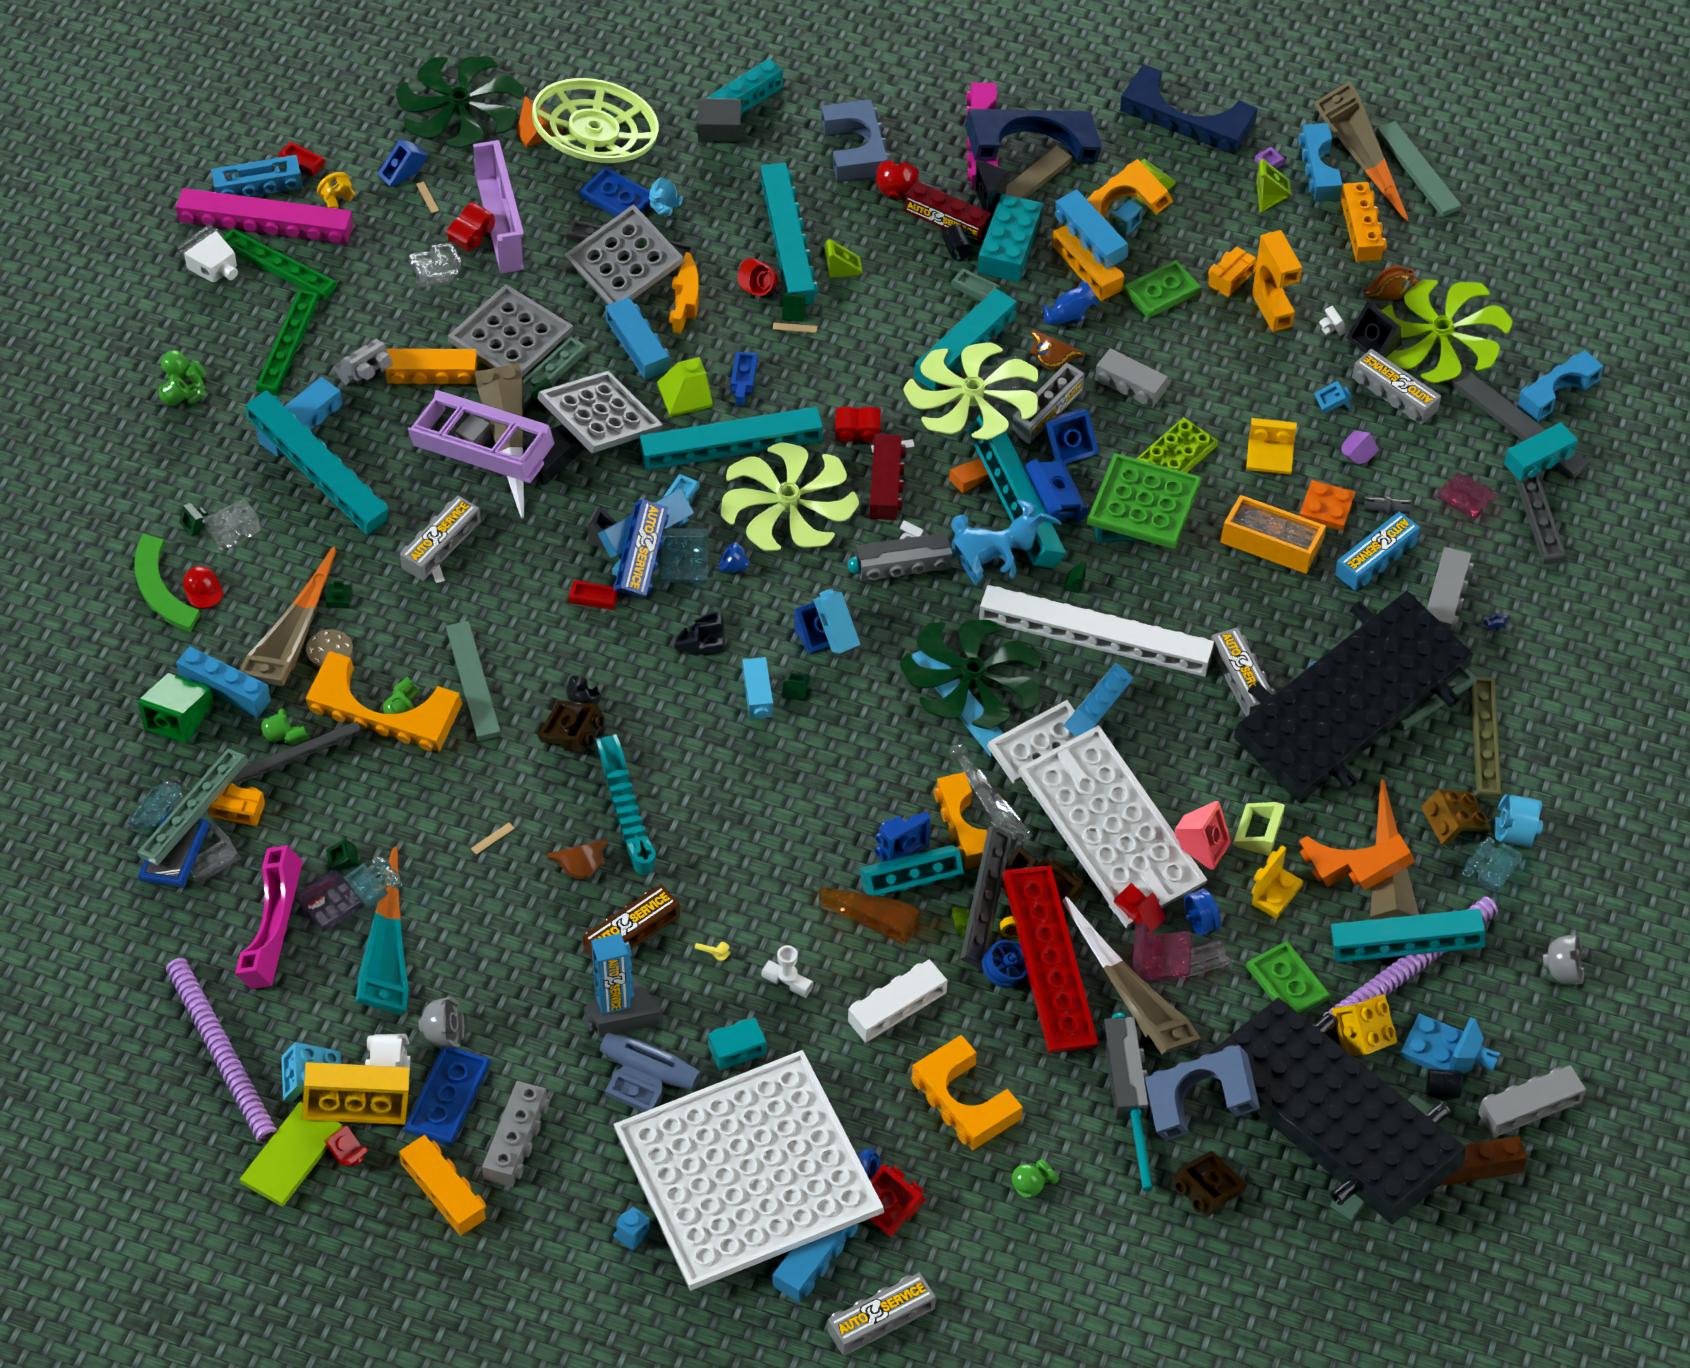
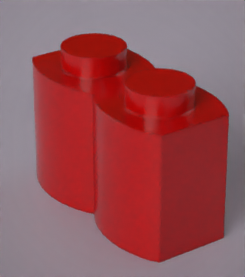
M472 201L448 227L446 231L448 240L468 252L472 251L480 245L482 237L493 230L495 226L494 215L489 210Z
M840 407L836 409V440L846 443L856 440L871 443L874 442L875 434H881L880 408L863 407L857 409L854 407Z

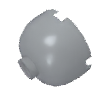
M1567 935L1555 939L1549 945L1548 954L1543 955L1544 968L1550 970L1551 976L1557 982L1562 984L1583 983L1584 967L1581 968L1583 951L1579 936Z
M454 997L432 1001L425 1007L419 1020L420 1032L431 1045L437 1048L459 1047L458 1040H463L464 1017L462 1012H457L455 1006L459 1005Z

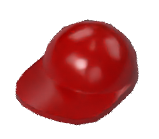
M748 258L743 261L738 271V283L742 289L756 296H765L772 293L777 286V274L771 266L754 258Z
M194 566L184 575L183 588L191 606L197 609H206L217 605L222 600L223 592L216 574L210 568Z

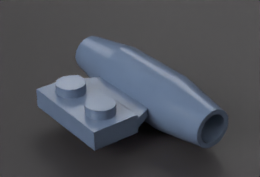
M607 1033L600 1046V1052L623 1066L615 1071L605 1090V1096L642 1112L656 1107L662 1096V1083L694 1090L700 1077V1071L677 1056L637 1039Z

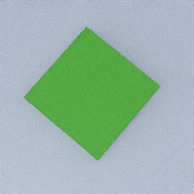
M1114 453L1088 516L1087 525L1175 549L1200 487L1202 477Z

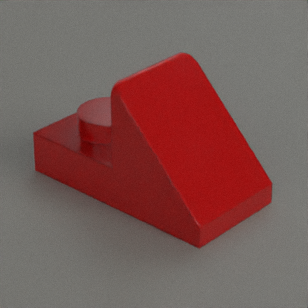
M1132 883L1115 897L1113 901L1148 935L1166 920L1155 894L1151 893L1146 897Z

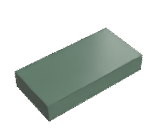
M964 268L951 281V287L980 301L984 300L995 288L1000 290V285Z

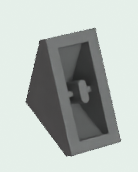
M600 506L596 507L588 522L589 544L605 549L597 533L617 522Z

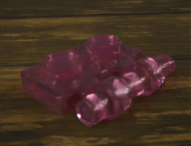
M1459 472L1455 474L1453 479L1450 478L1437 494L1438 499L1473 520H1476L1487 508L1488 502H1493L1497 496L1486 485L1481 486L1473 481L1471 476L1463 475Z

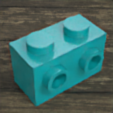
M755 1017L748 1020L742 1019L734 1025L725 1028L720 1027L708 1033V1047L719 1071L766 1055V1040Z

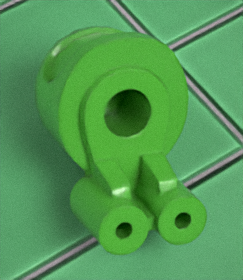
M177 350L168 351L161 359V367L167 373L166 376L169 380L172 374H176L181 379L186 377L192 383L202 381V378L207 374L198 361L192 360L189 363L186 357Z
M172 374L168 382L160 385L158 394L161 401L168 406L177 405L185 399L188 405H193L206 396L204 391L206 387L202 381L186 385L179 376Z
M406 677L394 687L393 695L383 704L384 714H399L415 708L411 700L421 691L409 677Z
M283 708L278 710V714L265 718L262 721V733L270 742H279L285 739L286 744L296 746L310 739L304 726H291Z
M1041 1159L1037 1161L1036 1167L1031 1164L1018 1166L1013 1171L1011 1179L1016 1191L1022 1197L1032 1198L1041 1192L1045 1183L1056 1184L1059 1181V1176L1045 1160Z

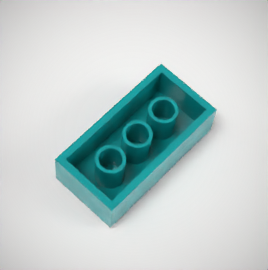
M1001 194L979 252L977 273L1020 282L1042 222L1043 203Z

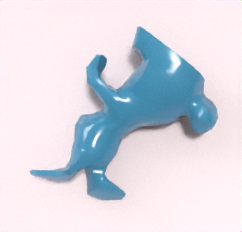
M1018 499L1017 503L1023 509V514L1015 519L1009 528L1002 531H992L979 527L972 528L968 526L969 519L964 514L955 516L951 523L952 530L955 532L952 548L974 585L977 586L984 577V570L981 565L995 558L1002 559L1005 563L1000 571L1006 573L1010 570L1008 576L1010 579H1014L1016 566L1011 549L1015 548L1024 551L1031 549L1040 524L1049 522L1061 525V521L1045 513L1035 516L1037 506L1031 501Z

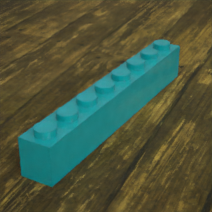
M786 163L761 165V184L785 293L805 295V305L814 304V295H818L817 282L812 281L814 279L813 266H809L811 262L810 251L805 250L807 238L806 234L801 232L804 230L802 218H798V215H800L799 202L794 201L796 199L795 186L791 187V184H793L792 171H788Z
M266 390L246 404V418L366 535L388 520V506L386 502L381 498L378 499L373 494L372 489L367 484H363L352 469L344 466L339 456L332 454L327 449L326 444L312 434L307 425H302L297 420L296 415L282 405L277 396H272Z
M817 407L803 408L640 435V450L645 470L767 451L770 446L780 442L797 446L822 442L823 426Z
M979 415L967 429V432L1012 523L1023 514V509L1017 503L1018 499L1034 503L1037 506L1035 516L1040 513L1047 514L1006 431L989 440L972 437V433L977 432L983 427V416ZM1043 522L1039 525L1033 547L1026 550L1033 565L1054 568L1067 554L1052 523Z

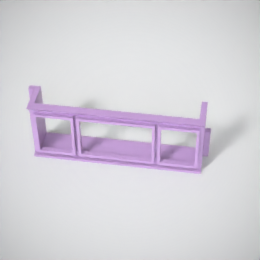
M500 141L473 144L475 176L483 208L492 212L495 218V226L490 235L500 274L524 270L521 236L524 232Z
M435 390L433 400L413 426L408 428L413 446L531 483L544 465L542 460L555 444L550 427L547 424L439 390ZM445 406L456 409L439 432L431 430L446 410ZM464 412L509 426L492 449L447 435ZM517 429L537 434V437L521 458L500 452Z

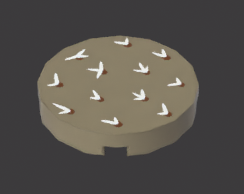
M326 629L317 632L309 639L306 645V656L309 663L320 670L329 651L352 659L354 649L350 637L344 632Z

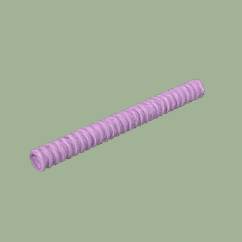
M1483 897L1469 908V910L1481 909L1483 924L1498 914L1495 902L1488 897ZM1447 951L1406 955L1403 958H1399L1397 962H1394L1386 970L1377 974L1375 978L1365 983L1363 987L1358 988L1352 995L1347 996L1346 999L1336 1004L1335 1008L1357 1004L1381 994H1385V996L1390 994L1392 990L1397 989L1403 982L1408 981L1409 978H1412L1429 965L1431 961H1435L1437 957H1440ZM1330 1009L1329 1012H1325L1324 1015H1323V1017L1325 1016L1326 1013H1331V1014H1332V1010ZM1336 1027L1332 1031L1337 1032Z
M178 958L172 960L167 965L166 972L169 974L173 985H175L186 1009H188V1013L191 1015V1019L194 1021L202 1039H204V1043L207 1045V1049L210 1051L214 1062L217 1063V1068L220 1069V1073L223 1075V1079L226 1081L244 1118H246L250 1130H252L258 1143L269 1142L276 1133L277 1128L274 1127L271 1117L268 1115L257 1091L248 1078V1074L245 1072L241 1061L238 1060L232 1044L229 1042L225 1031L222 1030L219 1020L216 1018L212 1007L203 994V990L200 988L186 959Z

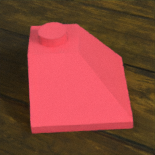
M1214 801L1184 815L1175 828V836L1179 840L1181 849L1209 869H1215L1232 842L1219 801Z

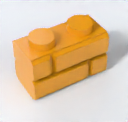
M1235 247L1231 252L1227 251L1222 256L1219 264H1213L1208 271L1209 286L1219 290L1220 293L1227 297L1230 296L1255 272L1256 257L1249 253L1246 254L1239 247Z
M230 783L208 807L209 817L257 826L265 806L263 792L255 787H248L246 789Z

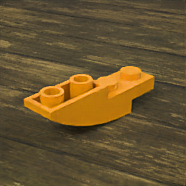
M688 252L684 256L685 262L677 269L678 276H674L672 282V289H675L676 308L671 310L669 322L673 324V333L679 334L682 333L687 318L696 319L699 304L697 268L691 254Z

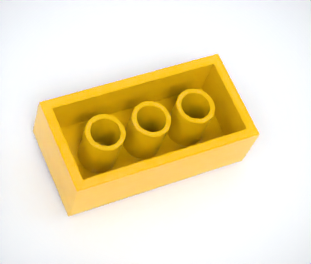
M306 1062L302 1120L405 1125L409 1092V1067Z

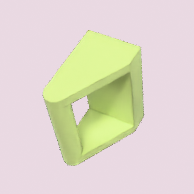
M1277 802L1246 804L1233 845L1270 856L1282 822L1285 805ZM1253 814L1270 819L1264 837H1245Z

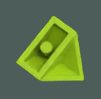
M1261 159L1256 180L1260 213L1291 196L1290 179L1264 159Z
M831 239L826 241L823 247L829 278L855 276L863 273L860 256Z

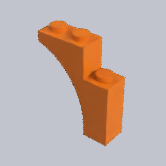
M1400 834L1375 846L1357 850L1330 848L1314 841L1308 836L1299 841L1303 847L1299 851L1306 863L1311 862L1315 867L1311 870L1318 883L1323 880L1327 888L1349 876L1354 885L1360 884L1365 892L1415 863L1411 851Z

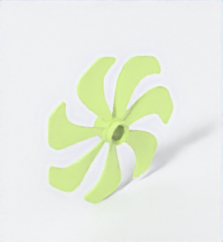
M991 342L967 346L961 353L962 365L967 375V378L963 379L945 366L944 359L948 349H938L931 351L924 359L920 367L921 372L926 378L934 382L955 388L929 391L921 389L913 379H910L904 386L903 391L910 404L918 409H933L962 397L954 409L941 418H921L928 430L945 434L960 432L965 426L969 406L979 405L983 415V427L977 432L972 433V437L989 440L1005 432L1008 429L1009 423L1004 416L984 400L985 394L1015 405L1021 412L1022 420H1026L1037 413L1038 398L1035 393L1027 390H985V386L1009 378H1025L1037 382L1038 370L1023 360L1012 359L1002 364L983 381L978 377L981 364L987 357L1003 352V349Z
M780 442L767 449L768 452L781 456L786 464L787 482L781 485L768 464L758 457L744 458L728 468L727 481L742 476L750 477L761 482L774 492L769 493L745 488L733 489L727 492L722 499L721 517L731 525L735 524L737 514L742 509L754 505L775 504L756 516L746 529L748 539L764 551L781 550V546L772 536V529L783 511L790 512V531L796 545L803 548L827 546L833 540L835 533L817 531L807 524L797 509L799 503L835 522L848 520L859 506V500L855 492H851L842 500L833 502L800 499L802 494L837 486L846 480L847 473L839 458L832 455H822L825 464L823 471L801 489L795 483L807 463L808 452L803 447Z

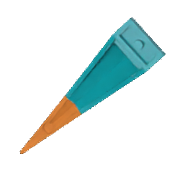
M395 846L391 851L356 982L358 984L356 1002L403 1015L407 1008L409 988L400 920L398 849Z

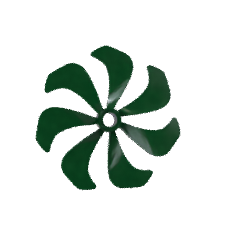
M488 56L464 58L458 66L459 86L454 88L444 80L441 74V68L448 58L434 57L428 60L418 70V79L426 87L446 96L417 95L410 90L407 82L402 83L396 89L398 104L404 111L424 112L446 106L437 115L424 122L405 119V128L407 132L426 139L436 138L445 130L453 113L460 115V133L455 138L445 141L446 145L458 149L476 144L483 138L481 128L469 113L470 106L483 111L496 121V134L511 130L516 119V111L512 107L470 101V98L491 93H508L517 99H521L524 93V87L514 77L502 75L469 94L467 88L476 74L484 69L498 67V63Z
M970 620L960 626L959 640L967 658L966 660L951 651L943 642L941 633L945 627L944 622L929 623L922 630L917 638L918 648L930 658L956 668H925L919 666L910 653H907L900 662L901 670L907 681L917 688H933L960 678L961 681L957 687L942 699L931 700L920 697L919 701L923 709L939 717L955 719L961 716L965 708L968 688L978 687L983 701L984 712L978 719L972 721V725L983 729H991L1006 722L1010 716L1009 709L982 682L984 677L1015 692L1021 698L1023 710H1029L1038 705L1039 685L1035 680L1022 676L985 673L986 668L1006 662H1023L1036 669L1039 667L1038 654L1019 641L1004 643L984 662L977 658L978 647L982 639L986 635L1002 631V628L991 620Z

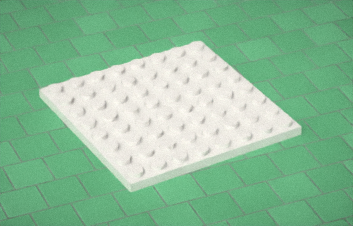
M803 1050L614 1124L617 1136L690 1291L884 1213V1207Z

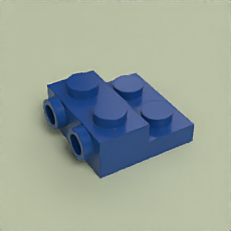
M924 811L918 815L911 816L906 822L900 815L894 819L886 820L879 827V833L875 835V839L879 844L874 849L878 859L889 861L909 856L928 846L931 817Z

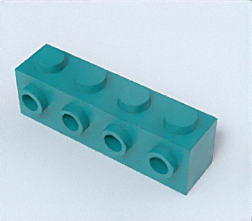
M768 58L706 98L741 99L742 114L783 88V69Z
M953 845L859 868L863 891L872 898L885 896L886 893L892 891H906L916 885H930L933 881L940 879L950 880L956 878V875L964 874L960 850Z

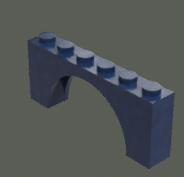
M1145 64L1141 66L1121 96L1120 111L1233 155L1236 154L1256 123L1257 107L1238 100L1232 108L1217 115L1194 116L1180 112L1171 107L1159 92L1162 71Z
M969 109L965 121V128L975 160L995 161L1000 147L999 141L1007 135L1016 132H1036L1050 136L1065 145L1075 157L1076 162H1097L1102 148L1091 111Z

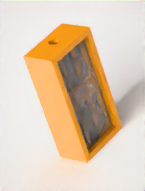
M1240 495L1224 522L1220 543L1306 574L1322 546L1326 525Z

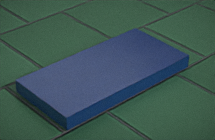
M454 1047L441 1048L405 1124V1133L418 1137L425 1134L431 1141L434 1140L437 1143L453 1147L490 1067L491 1059Z

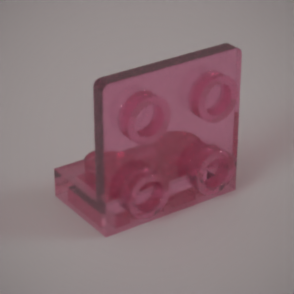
M1146 923L1136 924L1133 968L1139 977L1144 981L1189 976L1192 948L1191 932L1184 931L1154 935L1153 932H1150Z

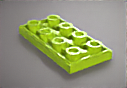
M1183 417L1137 459L1188 473L1218 446V440Z
M302 1102L298 1103L240 1178L242 1185L282 1207L328 1149L324 1140L342 1127V1124L337 1121L302 1120Z

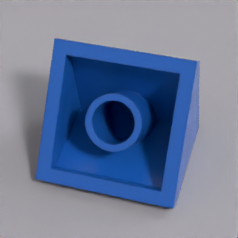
M811 602L795 608L794 629L807 652L812 653L830 646L815 603Z

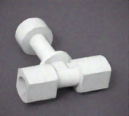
M782 946L778 950L777 961L779 965L768 960L762 970L761 976L775 984L781 981L790 986V991L804 998H807L813 988V981L797 974V969L794 965L797 963L798 953L792 946Z

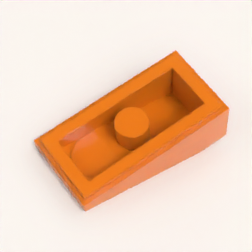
M981 458L954 467L949 471V480L963 494L990 478Z

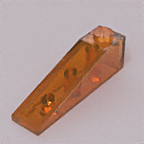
M821 887L819 890V904L904 946L919 925L920 911L911 904H905L899 900Z

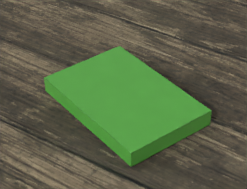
M1177 260L1123 286V292L1147 318L1153 317L1202 291V287Z
M1288 941L1246 962V968L1272 1001L1279 997L1300 1015L1330 1000L1331 995Z

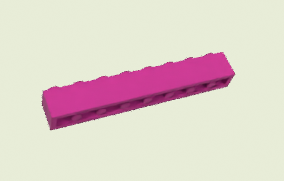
M186 188L182 189L176 205L179 222L227 229L233 228L293 238L348 244L353 228L351 210Z

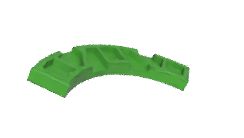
M142 534L137 546L134 562L135 575L141 595L155 613L165 618L166 622L191 632L200 616V610L179 601L163 584L159 574V561L165 546L164 539Z

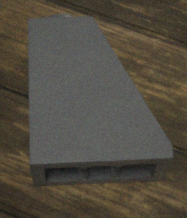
M633 977L634 997H631V1008L602 1015L596 999L584 1007L585 1018L583 1021L590 1031L594 1030L599 1037H604L607 1033L619 1034L660 1025L663 1023V1009Z

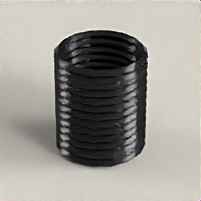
M954 224L943 231L942 238L953 259L961 260L971 254L973 247L963 226Z
M1429 1068L1426 1084L1427 1095L1461 1097L1463 1087L1462 1071Z

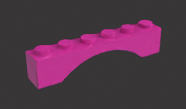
M971 82V91H967L966 104H970V106H967V115L969 109H996L997 83ZM967 137V150H971V152H967V165H971V168H967V181H971V190H974L976 160ZM998 159L995 161L982 160L998 167Z
M288 845L268 848L266 850L262 866L265 892L262 922L253 942L240 952L235 972L250 989L269 987L273 984L303 860Z

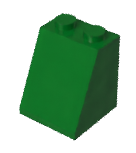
M168 673L139 699L138 705L144 730L187 745L214 701L211 688L206 684L196 683L187 680L181 675L176 676Z

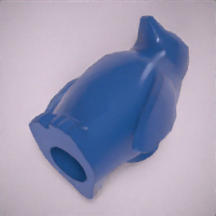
M1082 281L1079 287L1061 295L1051 309L1047 305H1043L1044 321L1048 325H1059L1072 320L1074 323H1078L1086 317L1084 312L1090 305L1097 307L1100 304L1090 285L1086 281Z

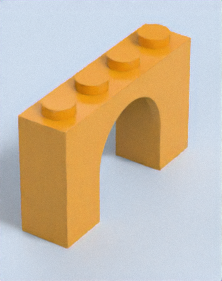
M1138 159L1128 164L1123 171L1110 178L1103 187L1094 191L1087 198L1089 203L1104 219L1109 206L1115 200L1125 196H1134L1141 199L1156 215L1173 202L1168 190Z
M1281 230L1268 232L1260 236L1252 296L1272 332L1293 327L1295 311L1286 297L1283 287L1300 283L1302 266Z
M960 1035L913 1064L911 1080L918 1090L921 1089L926 1094L929 1104L941 1112L944 1122L956 1130L959 1140L963 1144H967L973 1151L1022 1120L1023 1106L1008 1089L987 1102L975 1106L961 1104L951 1097L947 1090L949 1083L976 1065L977 1052Z

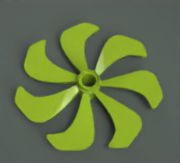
M1422 280L1410 288L1404 296L1405 304L1416 315L1432 324L1410 323L1400 320L1395 316L1392 305H1388L1381 310L1401 326V339L1429 334L1416 345L1405 350H1395L1386 357V359L1403 370L1415 368L1425 359L1435 342L1441 344V356L1437 367L1430 372L1421 374L1422 379L1433 384L1454 379L1461 373L1460 361L1450 344L1454 337L1467 345L1477 355L1476 371L1492 367L1499 355L1500 346L1497 342L1455 332V328L1470 325H1492L1507 334L1513 324L1507 312L1502 307L1496 305L1485 307L1453 323V316L1466 301L1473 297L1490 295L1488 289L1482 283L1458 282L1451 286L1447 294L1445 315L1441 316L1436 314L1429 302V294L1438 285L1437 280Z

